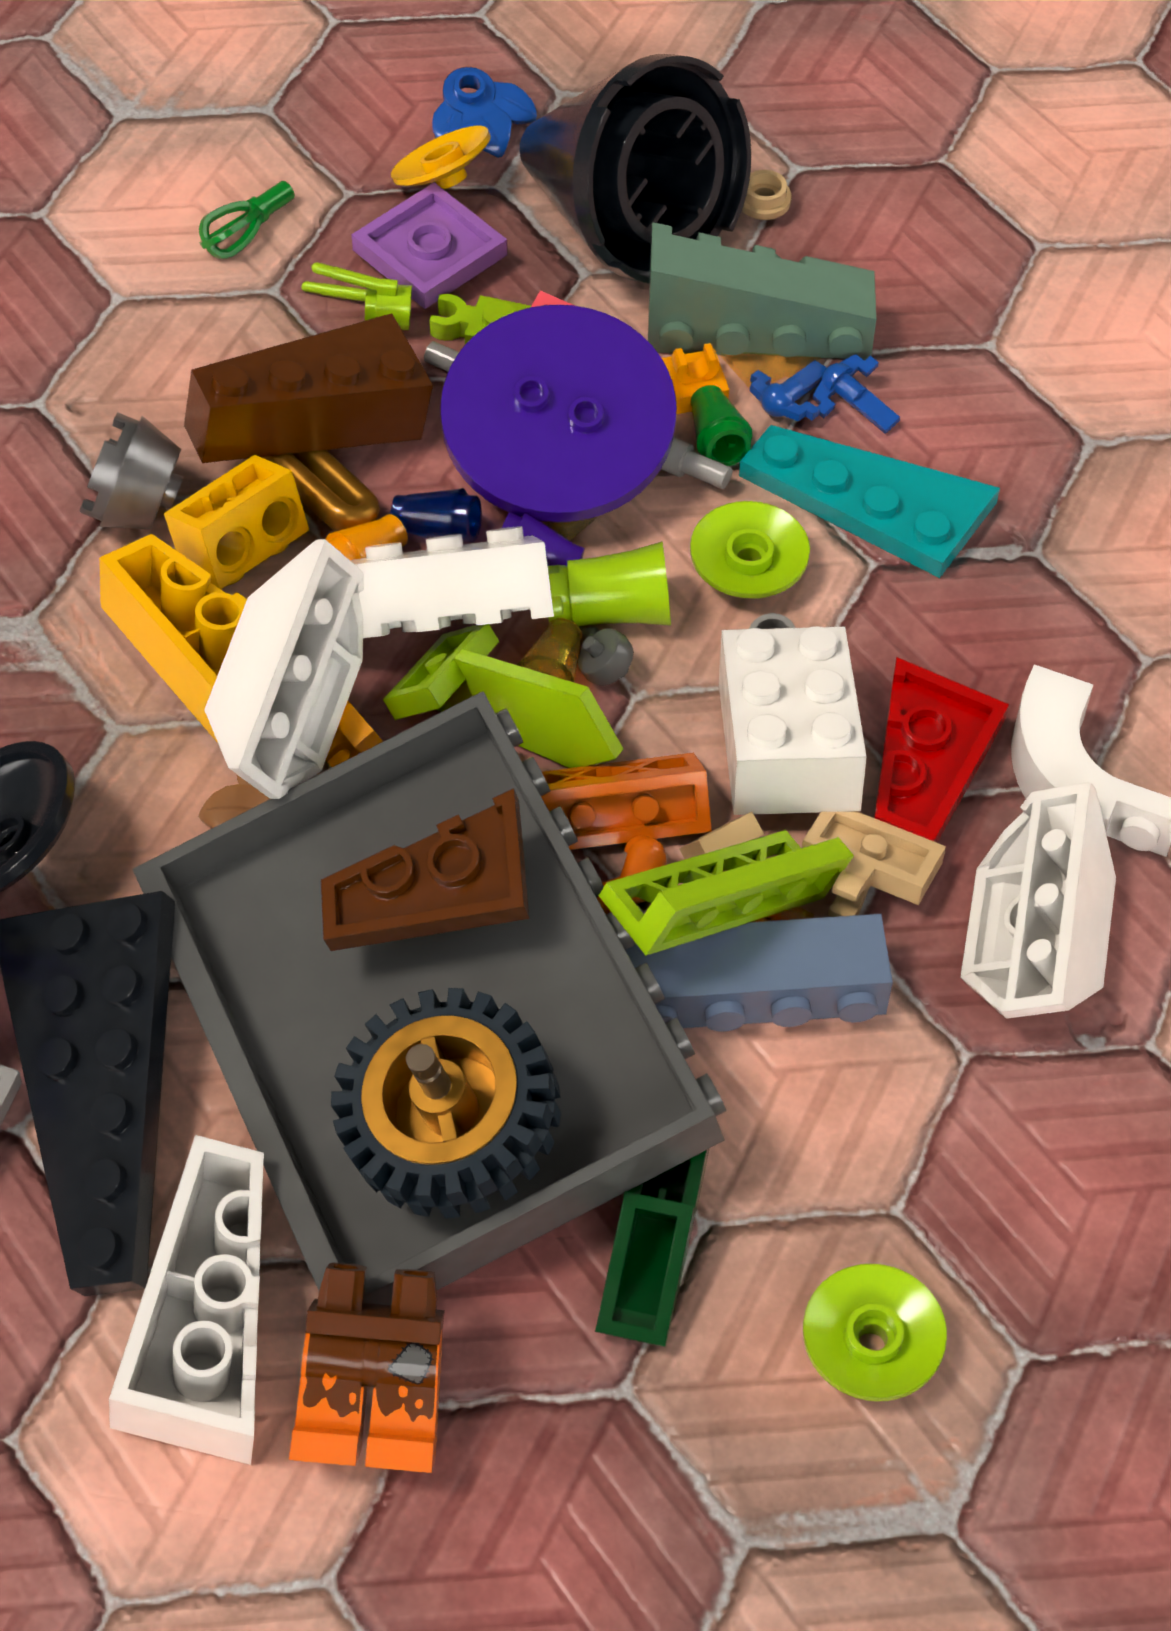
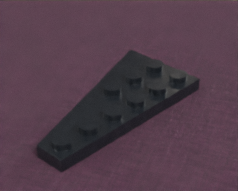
M163 891L0 919V968L70 1289L83 1296L145 1289L147 1284L175 900Z

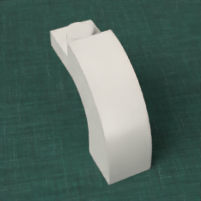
M1034 664L1022 694L1011 743L1013 770L1025 799L1034 791L1091 781L1096 788L1106 836L1122 841L1133 849L1151 851L1166 857L1171 845V797L1125 782L1102 770L1090 758L1080 737V728L1085 717L1093 684Z

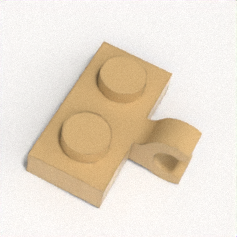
M857 811L821 812L802 843V848L839 837L854 855L833 885L832 893L837 894L828 910V915L831 917L858 915L870 886L919 905L943 863L946 849L944 845Z

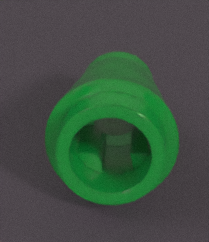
M706 385L699 388L691 397L698 452L726 466L737 464L751 448L752 428L719 387Z

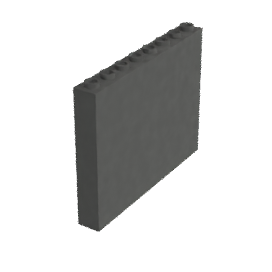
M483 691L289 789L288 794L282 798L269 799L133 868L143 894L163 891L175 900L171 958L257 1151L264 1153L263 1166L318 1290L329 1263L367 1267L364 1303L392 1305L394 1273L396 1269L435 1272L436 1290H439L625 1193V1191L631 1190L724 1141L716 1116L726 1112V1108L716 1087L707 1073L695 1079L686 1062V1059L695 1055V1052L683 1027L676 1017L666 1023L661 1017L655 1004L665 998L647 963L636 968L633 966L625 950L635 946V943L612 912L605 914L598 902L597 897H599L598 895L604 886L592 862L588 857L579 862L575 860L568 846L578 842L565 813L560 806L551 811L547 809L541 796L550 792V789L538 764L533 757L523 762L521 761L514 747L522 744L523 740L511 715L506 708L495 713ZM514 788L520 804L530 919L336 951L329 950L323 940L321 879L393 845L405 848L438 832L437 824L458 814L461 820H464L495 805L492 798ZM448 988H464L471 1002H474L479 991L491 995L499 1009L504 1003L514 1008L518 1012L523 1024L527 1021L535 1031L554 1069L553 1073L559 1083L561 1098L555 1099L561 1111L559 1127H549V1132L555 1142L549 1156L539 1151L534 1156L540 1168L535 1176L529 1181L524 1175L519 1173L512 1180L518 1192L505 1201L499 1190L486 1196L491 1209L476 1214L469 1203L460 1204V1217L444 1218L438 1207L431 1208L430 1217L416 1215L407 1203L404 1202L400 1209L389 1203L380 1190L376 1193L344 1151L343 1147L345 1146L337 1136L333 1120H337L339 1117L331 1107V1091H342L341 1086L334 1077L338 1063L350 1066L353 1063V1059L346 1050L352 1038L355 1036L367 1043L372 1038V1035L365 1026V1023L375 1014L387 1025L397 1018L390 1004L404 998L409 1009L414 1010L421 1007L418 992L431 989L434 990L440 1002L447 1001Z

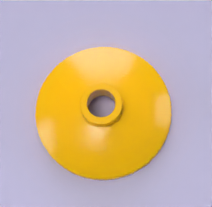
M485 126L465 127L425 143L409 153L394 166L391 171L393 182L400 186H417L436 182L442 189L457 185L467 177L464 167L470 164L489 143L491 135L488 128Z

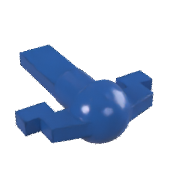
M855 354L825 369L822 380L813 394V400L819 404L817 406L820 409L819 415L823 419L835 408V403L829 398L837 393L884 434L888 433L900 421L899 415L852 377L857 371L868 377L878 367L879 362L872 356H869L864 361Z
M814 360L781 384H770L771 377L757 370L751 374L750 392L761 402L764 411L770 416H785L795 421H800L802 418L807 417L812 421L819 416L820 409L808 401L802 405H798L795 401L821 382L822 375L827 367Z

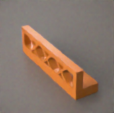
M694 752L542 771L550 792L541 796L549 811L559 806L562 808L577 837L578 842L568 846L570 850L628 843L630 839L639 835L659 839L712 832L707 772Z

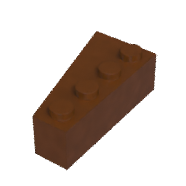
M391 313L192 369L184 427L202 463L248 459L253 455L266 457L421 440L433 384Z

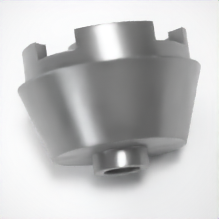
M117 412L112 426L122 430L119 440L109 439V441H104L87 488L98 492L96 501L83 500L79 512L100 520V527L151 529L160 506L167 509L172 508L182 483L183 476L173 473L181 448L143 416L138 421Z

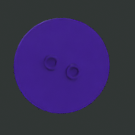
M543 305L513 312L490 323L474 335L458 353L450 366L442 390L441 423L444 442L448 454L462 478L474 491L495 506L521 517L526 512L539 521L573 522L590 519L613 511L631 501L653 481L661 470L670 452L675 433L676 395L669 371L661 356L631 326L606 313L580 306Z

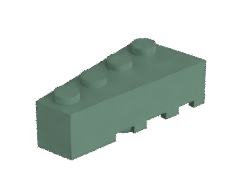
M652 222L648 342L657 353H673L678 348H682L684 354L703 351L704 344L711 343L717 355L847 359L855 354L861 359H867L869 356H872L877 320L875 271L804 256L799 262L786 260L776 254V249L754 245L752 252L722 246L721 237L699 233L696 240L672 235V226Z

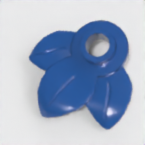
M463 67L451 72L444 81V101L433 115L432 130L435 138L461 128L485 126L488 128L491 139L483 151L499 158L505 154L508 147L512 124H527L536 121L537 111L532 99L523 89L515 84L493 82L491 77L484 71L473 67ZM473 88L477 91L474 93H465L461 89Z

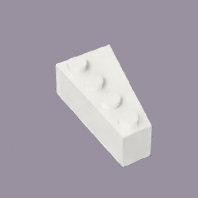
M522 526L488 530L486 531L487 542L463 545L462 534L428 538L426 539L427 550L403 553L402 543L400 542L365 547L366 558L350 560L364 572V590L359 593L363 613V638L385 636L390 634V629L402 627V632L440 630L441 628L451 626V620L463 619L464 624L485 625L502 623L504 619L512 617L511 612L531 610L532 619L554 617L545 543L533 535L524 537Z
M195 1135L109 1397L111 1429L251 1465L255 1421L263 1152Z

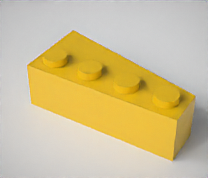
M153 534L99 557L101 608L217 742L204 709L247 599L238 592L231 595L211 583L210 573Z

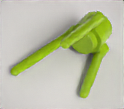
M319 262L313 263L311 269L316 274L367 289L305 281L301 286L303 291L365 302V321L392 313L401 330H409L412 285H400L398 280L376 278L336 266L333 267Z

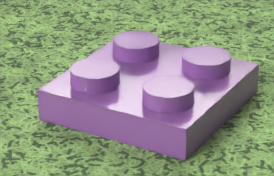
M435 182L351 234L353 251L387 279L398 280L400 285H412V299L424 309L436 303L440 294L451 293L507 256V239Z

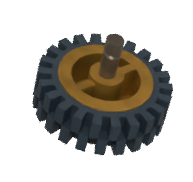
M448 988L447 1001L440 1002L433 989L418 992L421 1007L414 1010L409 1009L404 998L390 1004L397 1018L387 1025L384 1024L377 1014L367 1021L365 1026L372 1035V1038L367 1043L355 1036L352 1038L346 1050L353 1059V1063L351 1066L338 1063L334 1075L342 1091H331V1107L339 1117V1119L333 1120L337 1136L345 1146L343 1147L344 1151L376 1193L380 1190L389 1203L400 1209L404 1202L407 1203L416 1215L430 1217L431 1208L438 1207L444 1218L460 1217V1204L469 1203L476 1214L491 1209L486 1196L499 1190L505 1201L518 1192L512 1180L519 1173L524 1175L529 1181L535 1176L540 1168L534 1156L538 1151L549 1156L555 1142L549 1132V1127H559L561 1111L555 1099L561 1098L559 1083L553 1073L554 1069L535 1031L527 1021L523 1024L518 1012L514 1008L504 1003L499 1009L491 995L479 991L474 1002H471L464 988Z

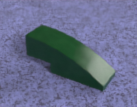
M710 1148L631 1190L625 1191L597 1319L596 1333L666 1347Z

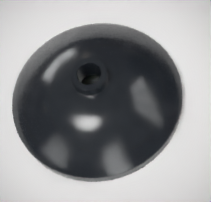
M25 741L0 748V892L21 880L44 859L62 834L72 810L75 792L73 769L68 760L56 748L43 742Z

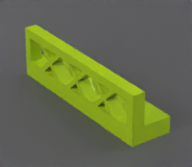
M784 830L609 881L598 896L645 956L823 899L854 855L839 837L801 848L791 835ZM633 897H638L651 903L645 914L632 900Z

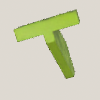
M489 624L473 625L443 634L383 699L393 718L397 720L435 709L443 712L483 691L495 713L505 708L508 710L523 740V743L518 746L568 768L589 766L615 760L624 749L589 687L488 657L487 655L499 643Z

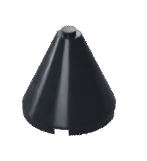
M655 54L640 58L531 123L522 135L520 158L526 170L600 262L621 277L650 283L652 222L672 226V235L696 240L699 233L719 236L722 230L733 232L742 212L751 172V139L748 121L740 99L729 98L719 82L724 75L712 65L700 59L675 54Z

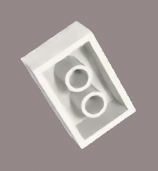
M816 626L810 628L722 630L719 692L733 814L745 815L753 812V814L861 811L867 756L845 627Z

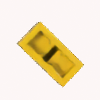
M257 455L251 456L164 513L176 551L210 573L211 583L219 589L240 581L246 572L270 556L283 552L291 542L309 531L292 470Z

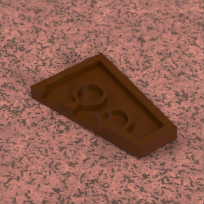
M514 788L492 798L495 805L464 820H461L458 814L437 824L438 832L405 848L393 845L321 879L323 940L329 950L336 951L530 919L520 804Z

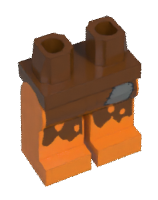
M329 1263L319 1289L318 1299H314L307 1310L301 1378L289 1460L356 1466L362 1450L367 1386L374 1388L365 1467L432 1473L436 1458L442 1333L445 1310H437L438 1299L435 1272L396 1269L394 1273L392 1305L364 1303L367 1267L357 1264Z

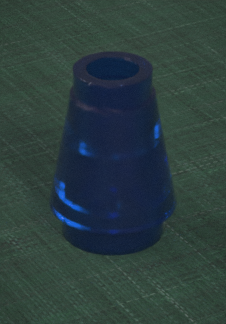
M464 488L396 495L393 498L390 514L396 516L403 523L407 533L427 539L462 534L463 543H474L478 538L482 522L480 498L477 495H468Z

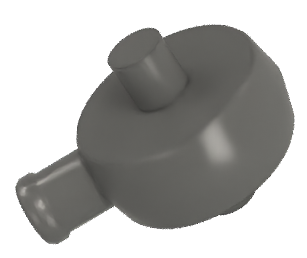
M593 626L586 628L582 632L581 639L583 644L578 656V667L588 681L599 686H607L628 673L634 651L632 644L624 634L614 629L599 630Z

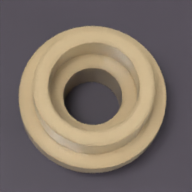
M757 170L750 173L747 196L742 211L746 215L759 220H771L784 215L790 208L792 197L785 178L772 170Z

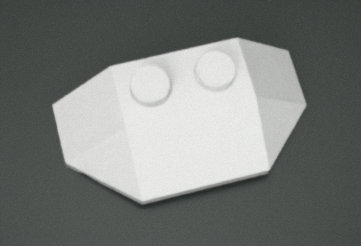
M326 539L312 542L248 597L204 709L228 768L270 799L282 798L288 794L289 789L311 779L322 771L363 660V613L359 593L364 590V572Z
M1091 781L1031 792L1020 807L1023 813L1002 832L976 869L961 978L1006 1019L1069 1011L1104 986L1116 875L1096 788Z

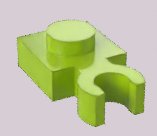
M440 294L438 298L439 315L444 317L431 315L430 335L444 341L464 337L466 344L474 335L490 323L513 312L530 308L531 305L480 295L476 306L466 305L465 301L456 295Z

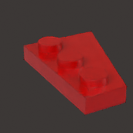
M896 657L874 818L938 843L1005 722L1010 704Z

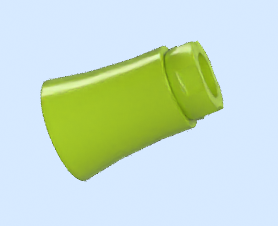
M663 541L611 555L567 560V566H548L554 617H548L550 626L568 624L572 621L574 627L623 623L671 626Z

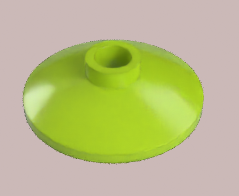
M756 501L728 503L710 511L696 525L690 542L691 560L700 577L716 590L740 598H765L789 589L804 574L810 554L807 534L792 515L776 506Z
M860 1264L837 1271L817 1287L805 1310L803 1341L812 1365L831 1386L857 1399L890 1401L914 1393L934 1376L941 1364L946 1349L947 1328L939 1303L931 1291L917 1278L892 1266ZM865 1334H875L883 1340L885 1346L880 1350H871L862 1346L859 1338Z

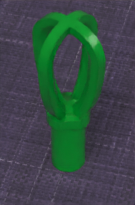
M280 181L258 197H251L247 201L232 202L209 212L201 219L199 225V235L201 238L199 243L203 249L206 248L212 256L219 259L233 257L251 242L261 224L266 222L272 213L294 199L293 188L286 181ZM245 211L242 215L209 234V226L213 221L229 213ZM250 223L241 238L229 248L220 249L215 245Z

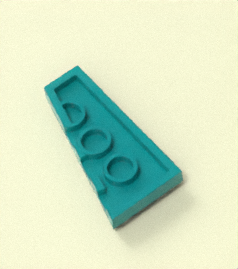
M770 425L741 459L739 476L938 578L943 575L997 504L1000 492L999 487Z

